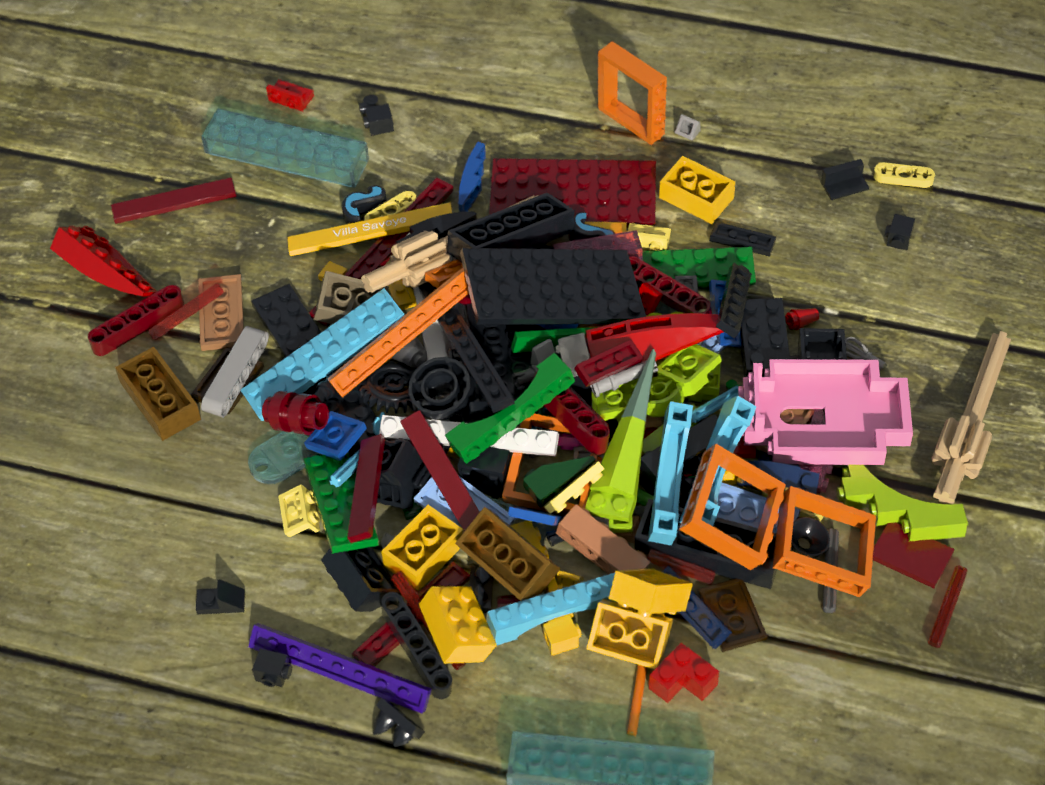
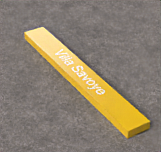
M451 202L287 237L288 251L290 256L408 232L410 231V226L421 221L453 213Z

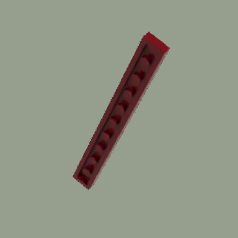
M436 177L404 212L442 204L453 192V185ZM410 231L380 237L350 268L345 276L361 280L363 275L384 266L390 260V256L393 255L391 252L393 245H396V241L405 237ZM316 306L309 312L312 319H314ZM318 321L327 327L329 325V323Z

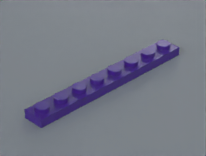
M256 623L253 626L248 645L249 648L257 651L264 649L286 654L291 664L384 698L423 714L426 711L432 688L260 623Z

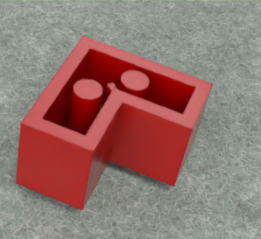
M681 642L649 675V689L666 703H669L683 687L703 701L718 685L719 670Z

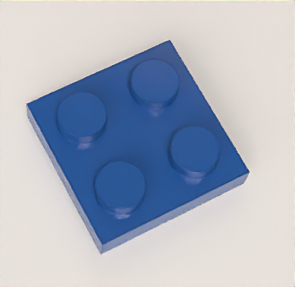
M330 411L327 425L321 430L315 429L304 444L309 450L341 461L367 427L362 421Z

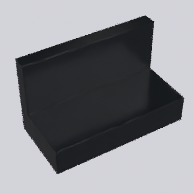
M861 159L822 170L821 184L830 200L869 190V186L863 177L864 163Z

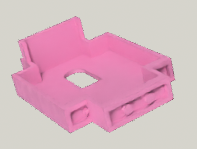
M770 359L769 368L764 370V377H762L763 363H753V372H748V377H743V385L738 386V396L757 406L750 426L746 428L742 435L744 436V445H768V455H772V462L783 464L884 465L887 452L886 446L911 445L913 428L908 378H880L878 360ZM786 409H825L826 425L787 424L781 420L780 414Z

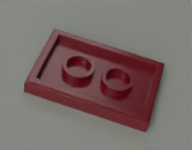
M896 522L887 523L873 548V561L935 589L955 549L934 539L909 541L908 533H903L901 524Z

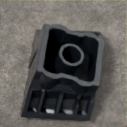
M403 438L385 440L377 503L399 508L413 507L412 496H416L419 490L413 488L412 482L424 463L413 444Z

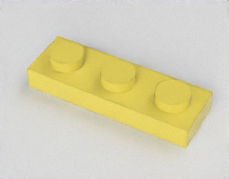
M596 461L544 505L546 510L550 514L552 512L558 514L567 506L565 502L570 497L576 499L585 491L583 486L589 481L593 484L603 476L601 471L604 470V467Z

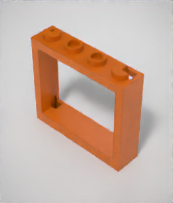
M612 41L598 51V109L650 145L660 140L665 134L667 77ZM618 70L648 89L647 119L617 100Z
M533 414L520 423L519 427L531 429V426L571 434L556 418ZM513 452L502 495L503 503L548 512L544 506L540 508L530 494L516 492L525 453ZM591 453L590 456H593L601 464L602 458ZM590 481L583 486L585 491L581 494L578 505L580 508H585L591 491L590 486L592 483ZM565 502L567 506L558 514L566 516L577 504Z
M714 444L703 452L679 530L747 569L752 570L758 565L763 564L768 557L767 548L774 536L772 531L774 524L779 518L778 510L785 497L783 492L786 484L718 444ZM718 465L768 494L752 549L701 520Z
M790 486L785 491L784 500L779 506L773 568L861 597L871 587L876 515L827 499L821 495L804 491L801 488ZM795 506L861 529L857 573L790 551Z

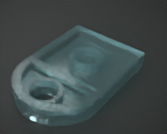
M293 431L280 432L257 446L251 452L248 465L254 479L264 484H276L305 468L303 458L320 456L321 454L306 448L304 442L308 439L307 435L296 434ZM262 465L268 467L265 471L262 472L256 470L259 466Z

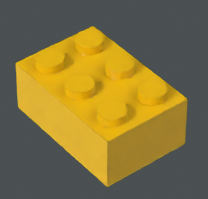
M682 156L660 181L659 198L713 224L734 199L735 181Z
M427 505L381 551L383 565L417 591H420L461 549L455 543L464 533V530L433 507Z
M656 569L615 571L609 599L616 601L619 607L626 609L635 608L638 614L651 617L652 614L661 616L664 613L676 614L678 611H686L693 583Z
M471 586L431 587L420 601L419 607L443 663L484 662L497 646Z
M603 599L598 602L587 650L656 669L662 663L673 619L652 614L651 617L638 614L635 608H622L617 606L616 602Z

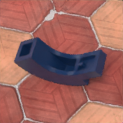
M747 461L785 483V491L790 486L813 494L817 492L819 473L803 470L801 467L769 461ZM737 477L736 485L754 490H760L757 487L751 485L750 483L744 481L743 479Z

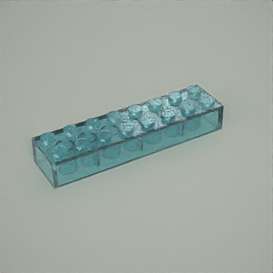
M218 108L201 136L206 154L355 188L369 160L367 142Z
M513 731L507 770V785H712L715 750Z

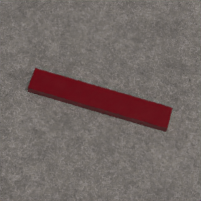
M231 177L111 204L114 222L118 224L236 197V192Z
M419 410L402 419L400 423L465 532L480 511Z
M382 434L361 440L347 536L351 543L370 538L373 535L385 438Z
M453 561L415 595L406 605L419 625L425 621L419 603L431 587L464 586L470 580V574ZM385 623L352 653V657L355 660L375 667L400 643L388 624ZM408 624L399 625L402 629L410 627Z

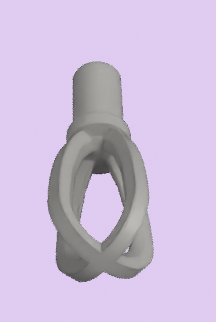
M847 337L845 339L846 347L861 355L857 356L846 351L847 356L856 360H878L879 369L882 370L886 362L872 355L861 341L855 337ZM850 340L854 341V342L857 343L864 351H862L861 349H859V348L856 347L855 345L849 343L848 341H850Z

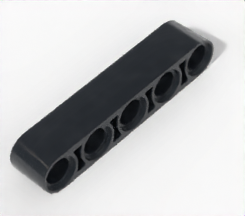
M395 592L387 593L383 596L381 603L384 620L425 685L432 688L431 694L437 699L447 698L452 692V676L403 598ZM396 605L397 608L392 610L388 609L387 606ZM408 624L410 627L402 629L399 625ZM413 643H420L422 646L414 648L411 645ZM426 662H431L434 664V666L431 668H427L423 664ZM441 681L447 685L445 687H438L435 684Z

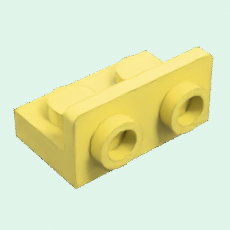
M630 223L628 231H626L625 247L648 251L668 250L671 229Z
M299 485L278 495L284 534L291 537L308 528L315 533L320 531V516L316 510V502L311 490H308L303 485Z

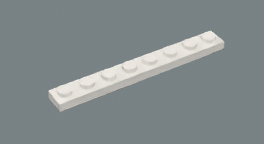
M382 415L379 434H382L385 440L403 438L411 442L400 423L406 417ZM425 419L439 444L450 446L445 434L461 422ZM515 428L489 447L515 453L556 457L559 433L555 431Z

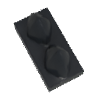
M471 566L469 586H471L482 612L487 613L492 608L494 577L481 566Z
M381 698L376 704L380 710L373 723V735L386 732L396 723L397 726L393 733V746L396 747L407 744L414 737L420 739L425 733L420 726L392 702Z

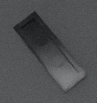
M716 221L709 241L730 247H752L753 253L770 257L776 243V236Z

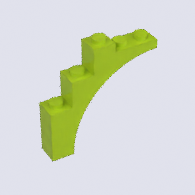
M843 465L841 486L837 487L838 500L856 509L869 507L870 514L876 515V526L894 522L902 523L903 533H908L909 541L965 537L968 521L963 504H936L917 500L891 489L872 475L864 465Z

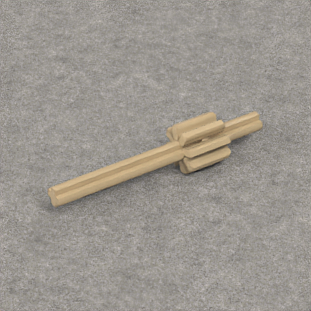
M533 195V196H531V197H529V198H527V199H525V200H522V201H520V202H518V203L524 202V201H526V200H529V199L534 198V197H537V196H534V195ZM423 231L393 245L391 248L393 255L390 256L391 263L361 277L364 289L368 293H373L400 279H403V284L407 288H417L427 283L425 281L426 272L450 262L451 255L447 253L448 236L438 240V235L434 231Z
M1000 331L999 334L992 333L964 413L961 415L959 422L953 417L946 420L931 459L934 465H941L939 470L941 476L933 497L939 499V504H953L964 476L967 475L970 479L978 477L992 440L991 432L983 431L985 426L983 419L1011 339L1006 337L1007 333Z

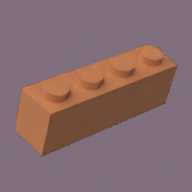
M575 505L558 524L556 534L607 574L615 573L617 570L647 569L650 561L642 552L636 551L629 546L624 538L616 536L606 524L598 522L585 508Z

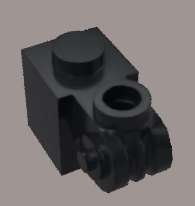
M376 95L364 97L363 102L359 103L361 115L365 114L363 123L365 129L369 128L370 135L394 132L393 117L389 104L379 105Z

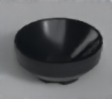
M802 517L793 522L791 541L793 552L810 558H817L828 549L830 536L821 522L810 517ZM804 538L808 540L810 548H802L798 543V539Z

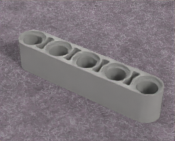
M249 326L243 329L206 392L201 404L202 411L223 418L227 415L268 343V332Z

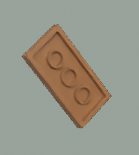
M241 274L198 279L201 350L233 348L244 329Z

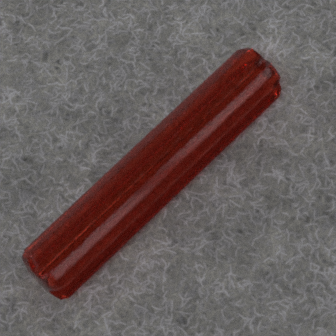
M651 549L648 553L647 560L651 564L662 568L670 566L676 573L707 584L713 583L715 572L654 549Z

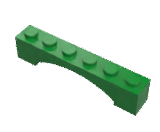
M555 353L536 366L538 372L534 380L524 393L514 401L515 404L486 419L468 424L461 422L445 434L450 447L465 464L477 458L489 446L494 445L505 434L513 431L517 425L531 417L542 406L550 403L554 397L567 390L575 382L571 369Z

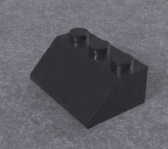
M372 547L333 554L329 548L321 559L326 567V571L333 577L338 585V589L345 595L350 607L355 612H372L381 607L382 598L387 593L395 592L400 596L403 593Z

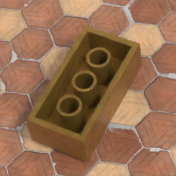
M154 346L115 367L121 385L162 441L201 420L197 403Z
M486 507L481 510L455 543L520 601L540 596L561 569L496 513Z

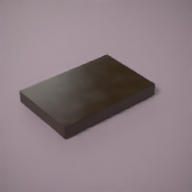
M228 347L224 349L191 393V397L194 400L202 403L206 392L232 349ZM257 361L242 388L256 379L264 368L263 362ZM241 391L227 414L231 413L242 398L243 393Z
M732 579L697 590L699 597L732 631L719 646L721 652L767 640L768 636L743 580Z

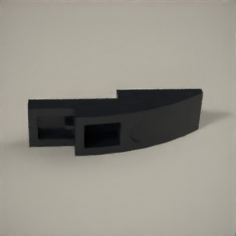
M474 211L455 212L426 219L410 226V234L396 241V244L423 231H434L438 235V240L448 236L449 230L477 220V214Z

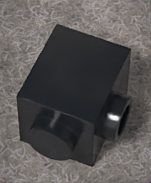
M894 214L892 224H887L884 237H888L887 246L908 250L915 218Z
M260 649L252 672L255 681L261 682L265 686L283 687L285 680L291 676L292 665H290L288 655Z

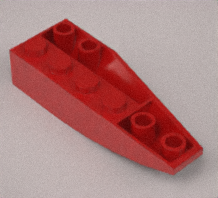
M72 225L58 228L50 249L79 272L107 287L125 293L150 296L157 292L108 243L109 241L97 235L93 228L89 226L75 227Z
M683 313L630 319L586 330L591 358L632 340L643 356L641 362L648 360L653 349L656 352L655 361L721 334L723 331L716 327L718 314Z

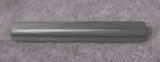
M829 528L827 531L830 536V544L825 551V563L838 567L839 531ZM825 585L823 586L822 610L825 613L832 614L836 609L837 589Z

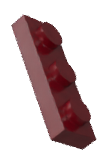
M629 340L576 364L574 370L584 385L588 387L641 362L643 356L633 341Z

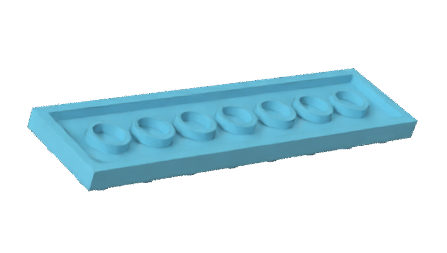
M383 288L241 389V392L259 419L264 421L262 406L266 398L273 396L278 391L303 393L362 351L405 314L385 288Z

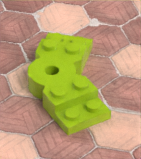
M695 344L666 358L657 366L658 376L652 378L647 415L652 417L665 416L670 401L683 404L686 396L696 394L709 382L707 374L722 362L720 354ZM639 378L619 385V388L615 391L609 390L601 393L597 398L592 392V412L601 421L616 418L619 424Z

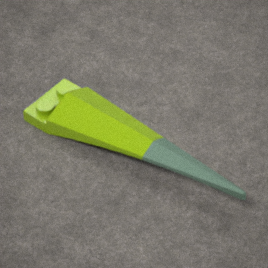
M654 349L650 353L601 462V465L604 467V470L601 471L603 476L590 486L591 491L585 509L592 516L625 522L631 521L637 502L645 422L656 358Z

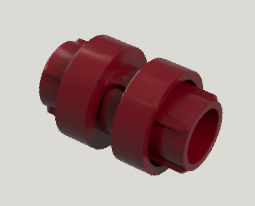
M278 391L264 401L262 416L264 421L268 422L276 431H293L296 434L311 435L315 429L321 430L327 425L329 410L327 405L321 403V400L316 395Z

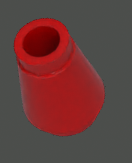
M816 308L791 309L785 315L788 328L799 330L819 320V312Z

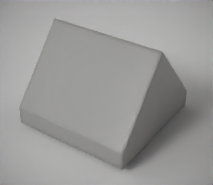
M681 114L675 134L693 141L701 131L700 121Z

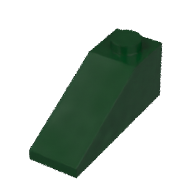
M593 456L542 465L537 469L533 468L525 474L523 487L541 508L593 465L596 459Z

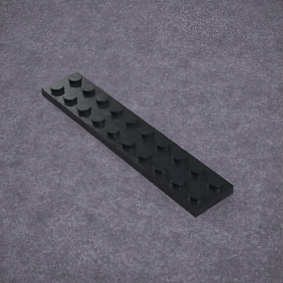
M290 284L251 300L254 310L285 358L321 333ZM326 376L307 389L306 392L313 395L317 384L323 382ZM357 386L343 397L335 390V395L326 403L329 412L333 411L362 421L367 427L348 451L349 455L353 456L360 449L361 440L376 436L373 433L372 426L376 415L369 407V404L363 402V397H359Z

